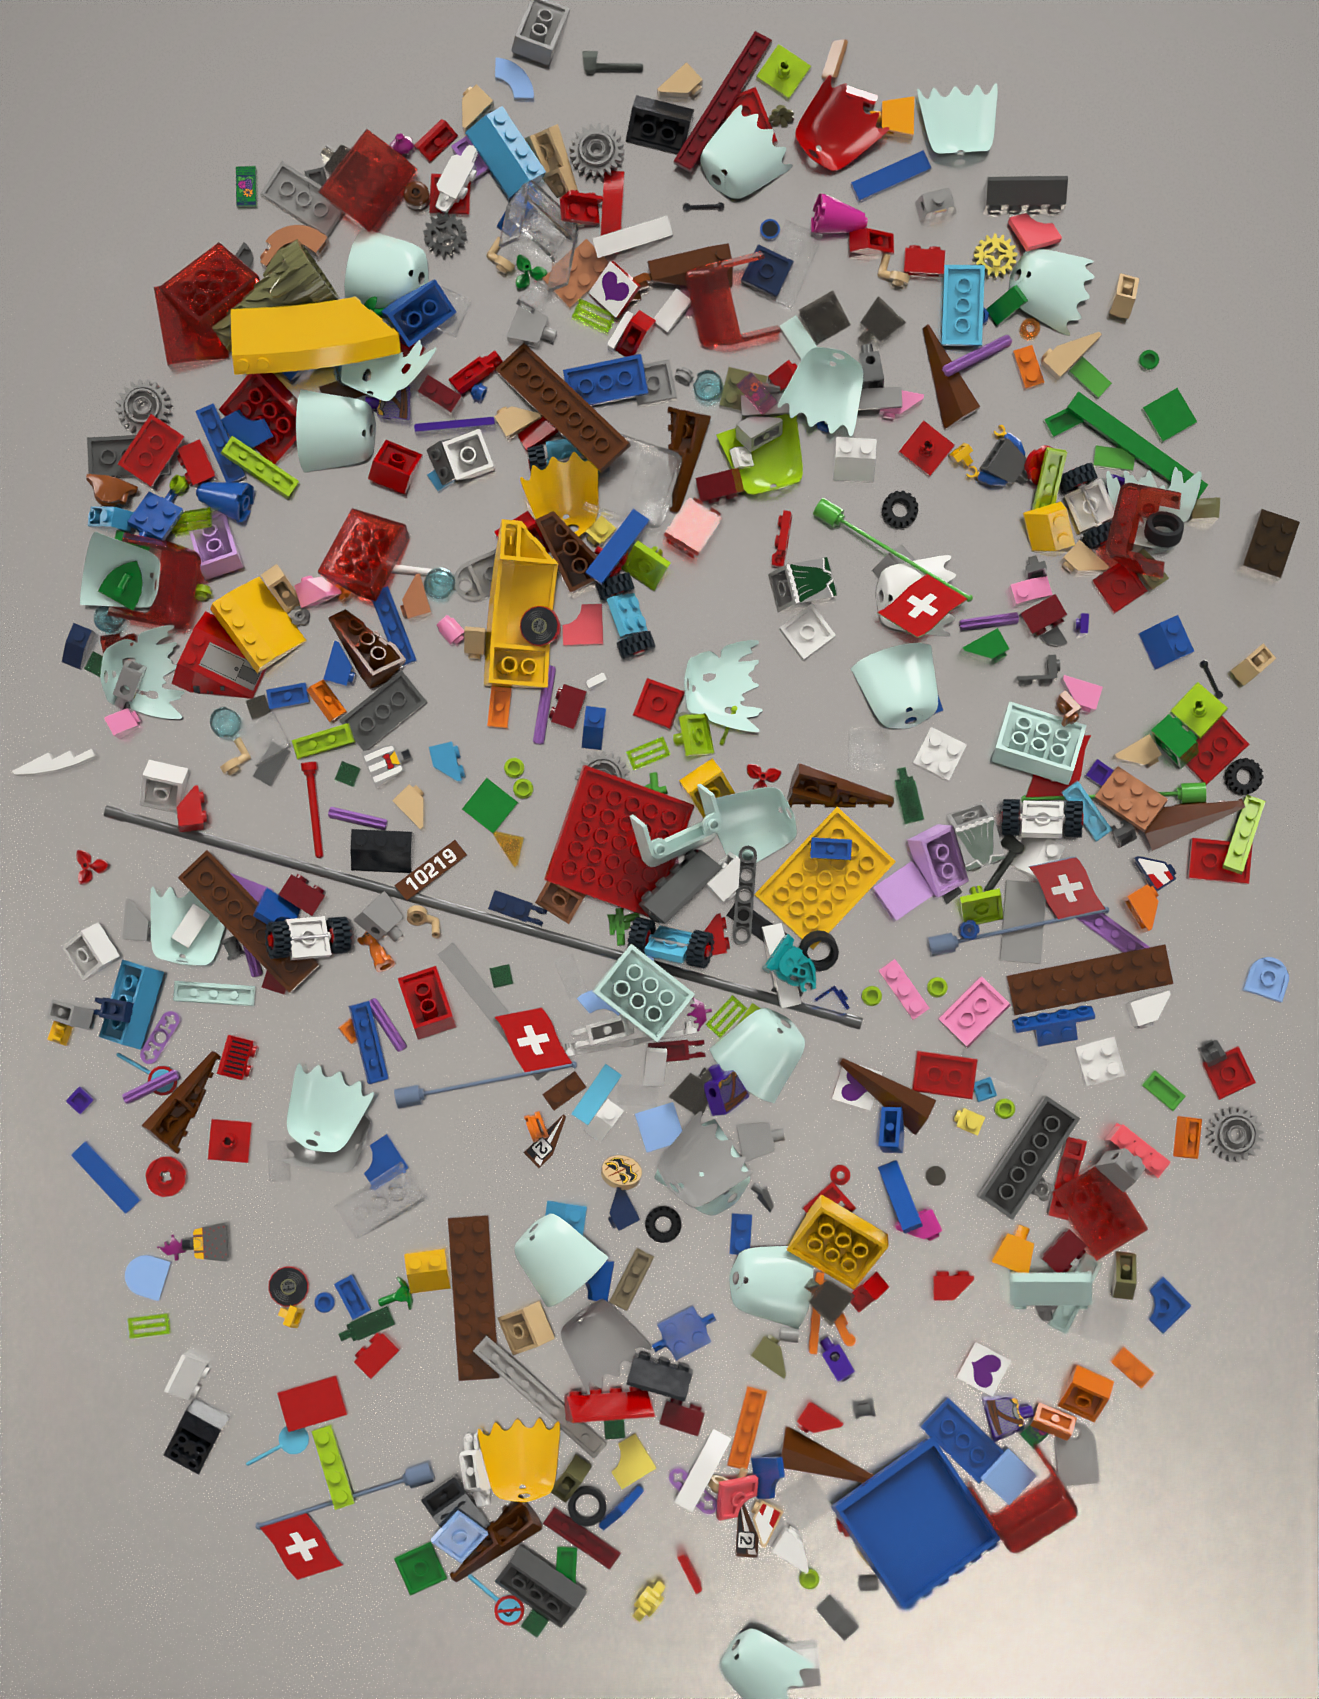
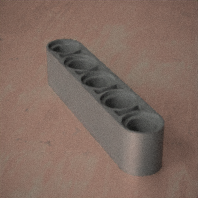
M749 845L742 847L739 851V888L736 890L733 940L738 945L748 944L751 939L757 851ZM746 850H750L754 854V857L749 861L742 857L743 852ZM744 870L752 873V878L748 881L741 878V873ZM743 890H747L751 894L750 899L747 901H743L739 897L740 892ZM742 910L749 913V918L746 921L739 920L737 916ZM743 930L747 932L748 937L745 941H739L736 938L738 931Z

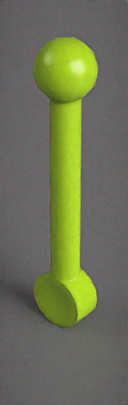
M737 706L731 707V714L736 713ZM729 727L725 728L720 745L724 746Z

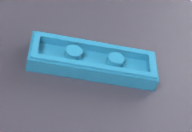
M1079 781L1074 782L1061 792L1067 801H1083V824L1096 842L1112 831V828Z
M605 1064L572 1112V1115L589 1125L622 1075Z

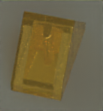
M495 831L493 835L514 868H517L525 838Z

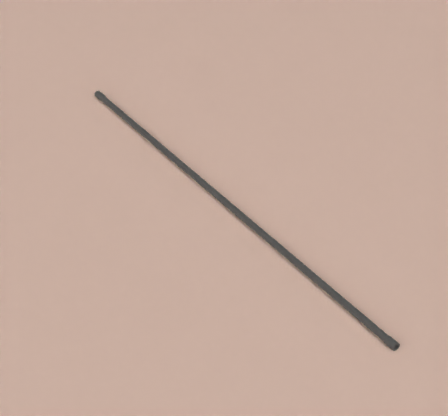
M106 805L104 817L126 821L377 893L385 891L388 896L406 900L396 887L202 832H179L177 825L127 812L124 809ZM418 893L407 900L618 960L624 953V951ZM654 960L657 965L672 976L780 1006L778 995ZM801 1002L799 1005L786 1007L859 1030L863 1018L836 1012Z

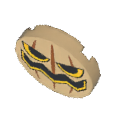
M616 1155L604 1161L601 1177L610 1187H620L621 1190H628L634 1188L640 1182L642 1170L639 1164L632 1158Z

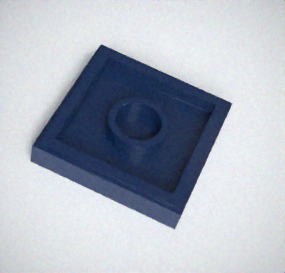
M758 244L741 281L777 298L794 261Z

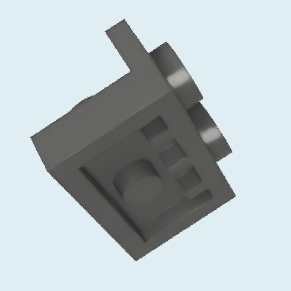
M451 439L438 441L426 450L442 485H446L456 479L442 442Z

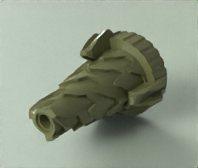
M296 239L285 248L282 247L277 251L263 273L264 278L253 286L254 289L243 297L242 302L232 309L300 305L338 300L340 298L314 258L303 244ZM230 309L226 312L227 316L213 325L212 329L226 349L232 352Z

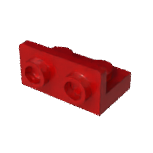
M578 190L568 191L560 198L561 221L593 226L600 223L598 204L603 201V196L592 192L579 193Z

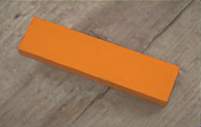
M819 1271L815 1272L808 1349L810 1354L816 1355L824 1272Z
M747 1386L727 1466L738 1469L748 1468L767 1391Z

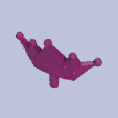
M692 998L695 1003L690 1006L695 1009L688 1013L687 1016L691 1015L697 1018L694 1023H699L697 1031H700V1027L707 1020L706 1013L712 1012V1009H705L703 1002Z
M172 1234L170 1244L168 1245L167 1242H164V1247L157 1246V1249H161L167 1256L174 1255V1259L177 1261L178 1254L185 1253L186 1250L182 1249V1239L178 1243Z

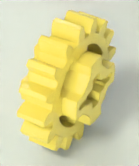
M994 233L992 239L986 235L985 242L983 240L979 241L981 247L976 246L975 251L978 253L974 254V259L979 260L975 265H985L987 277L991 273L994 274L995 278L998 277L999 273L1004 277L1006 275L1005 270L1011 272L1012 267L1010 265H1015L1017 262L1013 259L1018 255V253L1013 252L1016 246H1010L1011 239L1005 241L1003 234L1000 238H997V234ZM991 244V248L983 252L984 248ZM993 252H996L997 256H999L997 260L992 256ZM1008 260L1003 267H1000L1002 261Z
M660 1581L652 1588L647 1586L634 1603L637 1609L632 1617L638 1622L646 1615L651 1617L664 1600L661 1594L666 1586Z

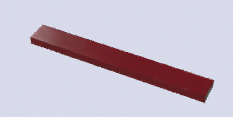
M754 31L674 159L675 165L690 173L692 172L704 148L719 129L769 49L772 39Z

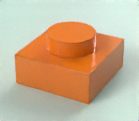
M350 1017L338 1029L347 1041L352 1044L357 1039Z

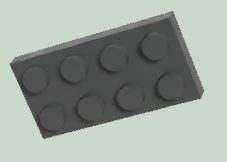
M136 435L87 437L89 474L111 477L134 476L118 465V462ZM169 462L160 475L170 474Z
M401 670L339 721L342 725L350 724L354 740L363 751H366L426 704L427 701Z

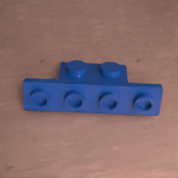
M1080 1006L1075 1009H1062L1058 1012L1040 1013L1036 1016H1022L1013 1020V1026L1016 1033L1035 1030L1037 1045L1040 1047L1078 1040L1076 1022L1095 1019V1013L1092 1006Z

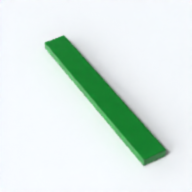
M1079 391L1067 406V410L1170 484L1175 467H1177L1178 471L1182 472L1183 483L1195 475ZM1202 479L1197 499L1200 498L1208 486Z

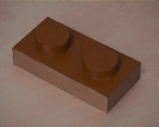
M574 1071L542 1095L555 1111L584 1090L586 1085L576 1071Z

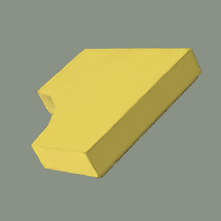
M636 1433L618 1443L621 1451L620 1461L611 1473L620 1488L624 1489L655 1470L656 1466Z

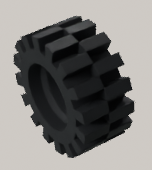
M903 490L901 492L895 491L885 498L882 505V513L888 525L891 524L894 528H906L914 522L918 514V503L916 498L911 496V493H906ZM897 502H903L908 507V512L903 517L896 516L892 511L893 505Z
M1240 758L1232 762L1225 773V781L1228 783V788L1230 787L1232 792H1236L1239 795H1248L1259 789V786L1262 785V779H1264V775H1262L1263 770L1260 769L1259 763H1255V760ZM1240 769H1247L1251 772L1252 779L1248 784H1241L1237 780V773Z
M668 1206L654 1208L647 1215L645 1221L646 1232L656 1242H671L677 1238L681 1231L682 1224L679 1214ZM659 1217L670 1219L671 1228L669 1231L663 1233L656 1229L655 1222Z

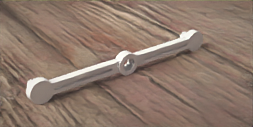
M688 1021L689 1026L687 1022H684L685 1030L665 1033L661 1039L698 1032L697 1028L692 1027V1021ZM648 1036L574 1050L572 1043H569V1046L565 1044V1052L568 1056H574L622 1046L628 1047L654 1040Z

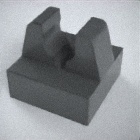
M1036 555L1028 557L1029 565L1025 566L1027 580L1047 576L1045 561L1039 562Z
M1126 820L1122 821L1123 827L1119 829L1115 825L1112 826L1114 838L1119 848L1137 839L1135 828Z
M1212 1039L1204 1042L1205 1046L1199 1048L1208 1067L1227 1059L1226 1053L1218 1040L1214 1042Z

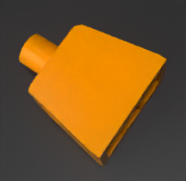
M914 97L882 101L881 111H870V114L879 112L877 123H881V128H890L886 135L913 139Z
M1018 1225L1015 1236L1006 1233L990 1261L1019 1273H1029L1034 1243L1026 1240L1030 1228Z

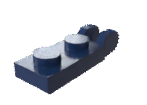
M494 890L488 907L489 910L542 926L543 922L539 919L528 917L530 911L534 910L540 914L547 913L546 909L535 906L533 903Z
M95 997L94 1002L101 1004V1009H95L94 1015L130 1023L134 1003L105 997Z

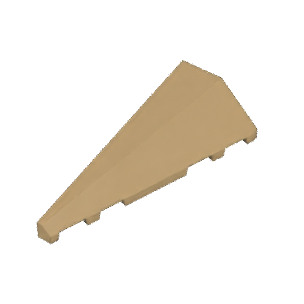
M558 124L524 138L545 169L546 173L543 179L556 197L561 198L570 190H578Z

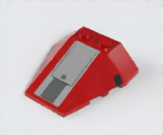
M205 611L195 625L180 656L171 684L191 693L253 699L267 668L257 674L217 618Z

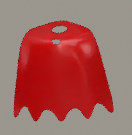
M830 74L822 83L796 127L795 136L806 154L813 161L834 171L842 169L882 138L890 128H877L879 112L866 114L863 110L864 97L848 98L846 95L847 83L833 88L831 86L832 76ZM819 145L822 148L821 151H819L815 146ZM809 150L814 151L819 158L817 159L812 156Z

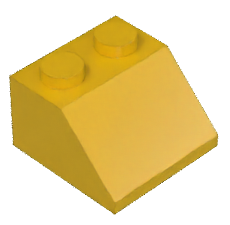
M1061 501L1023 513L1032 551H1058L1075 545L1067 508Z
M713 758L679 780L703 818L706 815L698 791V784L701 783L715 795V798L736 794Z
M446 1248L404 1254L411 1294L451 1288Z

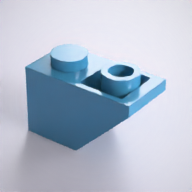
M91 506L87 526L130 532L131 527L128 526V520L134 512L117 507Z
M447 742L429 747L433 767L456 782H463L462 777H465L463 765H458L457 758L460 757L458 745L454 746L453 742Z

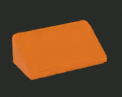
M1177 1117L1173 1156L1198 1159L1202 1119Z
M1038 1403L1030 1426L1067 1441L1072 1436L1077 1418Z

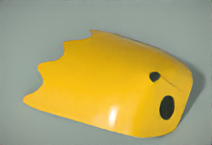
M573 452L570 459L565 463L558 461L555 457H551L548 466L544 470H540L533 465L529 480L520 477L523 490L535 519L554 511L568 526L573 524L579 526V529L574 532L577 536L582 535L596 521L598 514V469L588 460L583 461L576 452ZM568 514L569 518L563 519V515Z
M540 1418L537 1419L532 1428H526L519 1419H516L512 1427L506 1431L502 1430L498 1423L495 1422L489 1436H486L482 1430L478 1429L479 1443L492 1491L498 1498L516 1502H530L546 1496L552 1491L557 1471L560 1438L559 1421L555 1423L551 1430L545 1427ZM520 1485H525L526 1488H524V1489H519V1486H520ZM520 1494L531 1495L529 1498L524 1499L518 1497Z

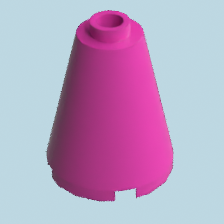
M821 193L817 196L813 211H815L814 218L811 217V232L849 233L867 227L868 218L865 217L864 212L827 194Z

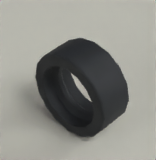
M1162 511L1152 513L1146 520L1145 538L1148 542L1158 547L1169 548L1176 546L1182 539L1184 523L1180 517L1173 513ZM1154 527H1166L1174 532H1162Z
M817 930L804 936L799 948L803 950V955L809 959L807 951L813 943L819 941L828 943L831 948L830 954L822 960H812L816 971H824L836 963L839 950L836 940L831 934Z
M590 1486L577 1489L570 1497L568 1503V1512L572 1520L578 1525L585 1527L594 1526L599 1523L605 1516L607 1508L606 1499L598 1489ZM589 1494L598 1500L599 1511L594 1517L586 1519L577 1514L575 1504L579 1497Z

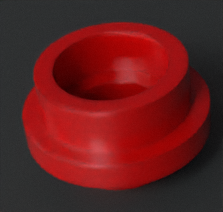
M837 1165L831 1170L830 1177L835 1184L845 1185L850 1180L851 1174L846 1166ZM839 1171H842L844 1173L843 1179L837 1178V1173Z

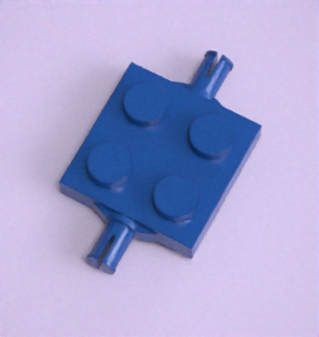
M170 489L165 498L151 492L146 494L128 520V526L139 532V535L134 540L135 544L141 546L147 537L154 538L163 543L184 513L183 508L172 503L177 495L175 491Z
M692 1305L657 1323L662 1334V1340L652 1344L655 1352L667 1347L675 1360H678L712 1342L707 1333L706 1326L717 1320L713 1313L702 1319Z

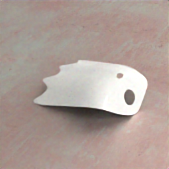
M950 555L913 561L947 583L956 576L955 573L944 568L946 561L951 559ZM907 562L884 569L880 574L876 588L878 611L890 605L911 584L926 574ZM881 590L884 594V600L882 603L879 599V593ZM888 595H892L893 597L892 601L890 602L888 600ZM948 613L926 634L950 636V633L946 632L943 626L953 622L956 618ZM880 615L881 621L884 623V625L893 629L905 631L904 629L900 628L899 626L895 625L894 623Z

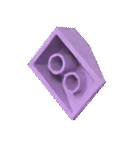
M214 511L186 521L198 565L205 580L243 568L226 515Z
M937 824L908 839L912 857L936 897H940L969 882L953 826Z

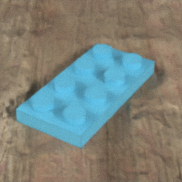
M945 265L942 346H982L985 265Z

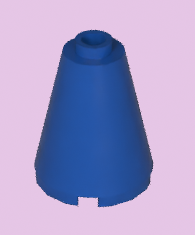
M203 482L197 487L196 496L200 502L231 519L243 523L250 515L251 511L248 510L249 504L254 503L255 495L253 485L238 482Z

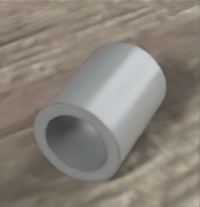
M781 1327L780 1341L798 1343L799 1329Z
M859 1577L860 1591H878V1577Z

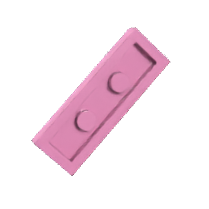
M896 959L878 970L912 1020L930 1009Z

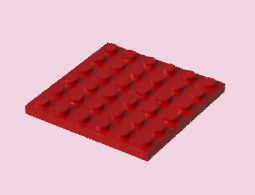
M583 765L544 880L649 917L638 905L642 901L641 897L647 891H652L659 879L662 877L666 878L671 873L670 869L674 866L677 857L656 867H650L644 863L630 815L633 814L647 826L651 841L656 838L665 839L687 829L694 805Z

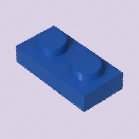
M306 682L267 689L269 709L274 710L310 703L308 692L306 691Z
M811 837L810 858L851 860L852 840Z
M732 1213L729 1254L739 1255L743 1250L750 1248L752 1214Z
M353 1274L334 1284L352 1320L371 1311Z

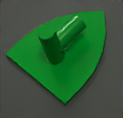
M128 562L115 568L104 579L98 592L134 611L142 593L143 583L138 562Z

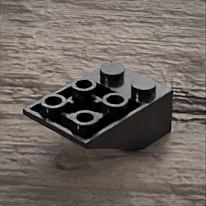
M193 1399L185 1410L163 1456L199 1475L223 1432L229 1417Z
M456 1474L421 1499V1502L440 1528L457 1510L484 1529L490 1525L480 1508L476 1507V1503L471 1495L464 1490L463 1484Z

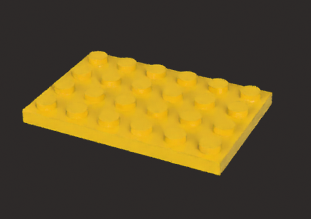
M836 807L754 895L801 939L810 932L817 930L829 933L896 861L841 809ZM811 837L852 840L851 860L810 858ZM821 941L813 943L810 948L813 950Z

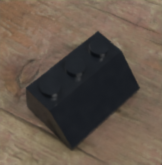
M636 95L631 110L626 141L678 154L689 136L694 109Z
M351 829V871L411 873L414 833Z
M639 1352V1354H634L626 1385L685 1402L693 1370L686 1364H671V1361L668 1359H654L648 1353Z

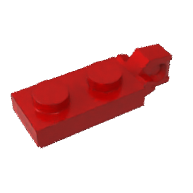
M494 350L488 356L482 358L479 356L450 377L449 382L461 395L494 371L503 361Z
M783 510V515H779L778 527H781L780 535H776L775 547H778V549L772 555V566L775 567L785 565L793 517L791 511Z

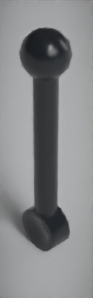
M722 202L708 205H690L689 203L683 205V210L686 212L690 211V209H724V203Z
M1203 660L1201 661V666L1205 669L1215 690V697L1221 699L1223 693L1219 691L1208 668V661Z

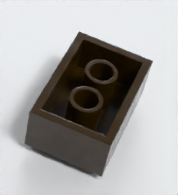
M1261 509L1257 514L1239 569L1274 581L1280 580L1300 522Z

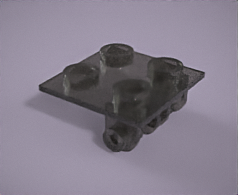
M833 290L799 309V316L802 321L804 320L816 345L851 325Z

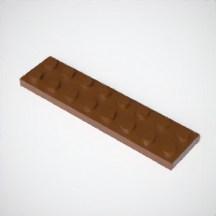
M525 343L519 346L495 369L499 376L601 473L631 446L613 426Z
M208 850L178 877L289 993L319 966L313 958L291 960L290 956L288 958L271 959L268 956L267 946H265V929L267 924L253 916L258 902Z
M1166 944L1006 976L1014 1016L1174 984Z
M489 1215L448 1218L459 1381L500 1378L495 1370L473 1352L486 1335L497 1344Z

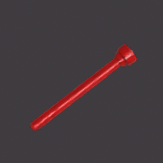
M317 762L301 763V771H304L307 780L316 858H322L323 849L314 774L318 770Z

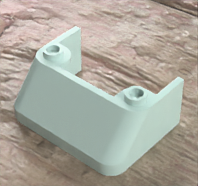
M701 783L697 787L706 816L702 822L665 839L656 838L651 841L647 826L633 814L630 815L642 860L648 866L656 867L714 839L720 830L722 820L715 795Z
M1010 1270V1305H1014V1309H1026V1305L1076 1306V1309H1088V1305H1092V1270H1087L1088 1273H1014V1270Z

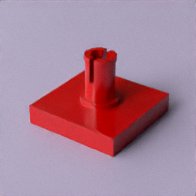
M923 420L898 453L930 477L955 444Z
M211 1119L208 1160L249 1163L253 1122Z

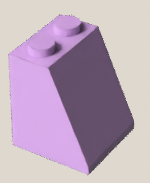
M912 861L871 889L893 922L934 895L929 884L921 875L922 873L917 864H914Z

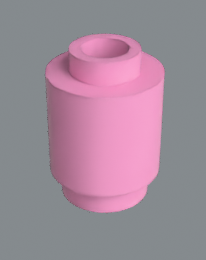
M447 615L436 625L439 628L438 631L450 645L454 643L458 645L464 640V629L453 617L450 618Z

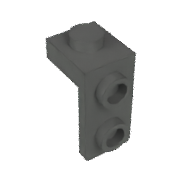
M1056 654L1048 655L1046 657L1047 675L1017 676L1015 682H1020V685H1033V681H1040L1041 685L1053 684V681L1057 679V672L1060 671V659L1056 658Z

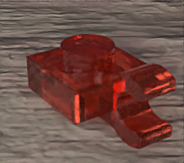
M120 633L100 636L103 654L108 647L118 641L130 639L136 642V634L130 633L121 638Z

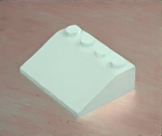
M1010 701L991 761L1069 785L1087 725L1075 722L1073 724L1069 723L1064 727L1061 724L1063 717Z
M630 944L592 990L594 994L655 1042L661 1039L695 995L632 944Z

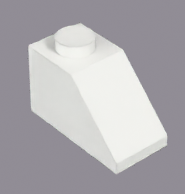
M607 1099L584 1132L600 1143L624 1110Z

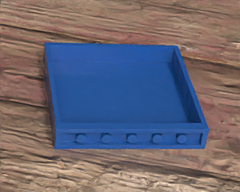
M933 1436L925 1438L831 1506L899 1610L906 1609L909 1611L917 1605V1600L921 1597L923 1599L929 1597L933 1593L932 1589L938 1585L942 1587L948 1583L951 1575L954 1573L958 1575L966 1569L965 1565L969 1562L975 1563L982 1558L981 1554L987 1550L989 1552L998 1546L997 1542L1001 1540V1537Z

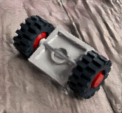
M1092 463L1063 473L1061 478L1064 492L1079 488L1064 497L1079 532L1088 530L1083 536L1089 549L1101 546L1122 536L1117 520L1106 522L1117 517V513L1103 480L1099 479L1088 484L1098 478Z
M1020 799L1003 800L1002 835L1019 836L1020 822H1022L1021 837L1062 838L1064 823L1066 825L1065 837L1082 838L1084 821L1083 801H1066L1065 817L1064 802L1023 801V814H1020Z
M325 916L268 922L265 929V946H267L268 956L271 959L288 958L290 956L291 960L330 957L336 953H348L350 951L349 948H351L350 943H352L349 920L345 916L327 918L328 920H325Z

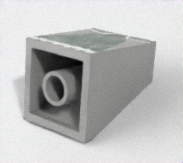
M827 557L787 564L768 574L778 612L827 601L837 596V587L833 582L831 574L832 567Z
M985 802L946 814L949 825L953 826L967 871H975L980 869L981 866L996 864L1000 860L1005 859L993 814Z

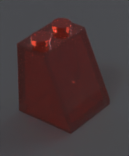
M688 497L663 534V541L698 561L723 518L720 517L721 513L717 510L705 508L703 506L704 503L699 499Z

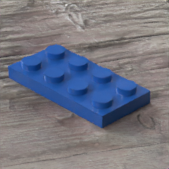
M641 354L563 370L565 382L590 406L649 394Z
M948 1397L920 1425V1428L930 1437L933 1436L938 1445L979 1484L982 1482L981 1477L1004 1453Z

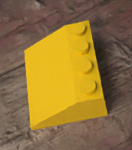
M260 576L228 592L211 605L210 610L257 674L306 642L305 637L296 625L292 623L291 618Z
M820 1195L803 1219L788 1245L787 1251L854 1290L889 1247L888 1234L825 1196Z

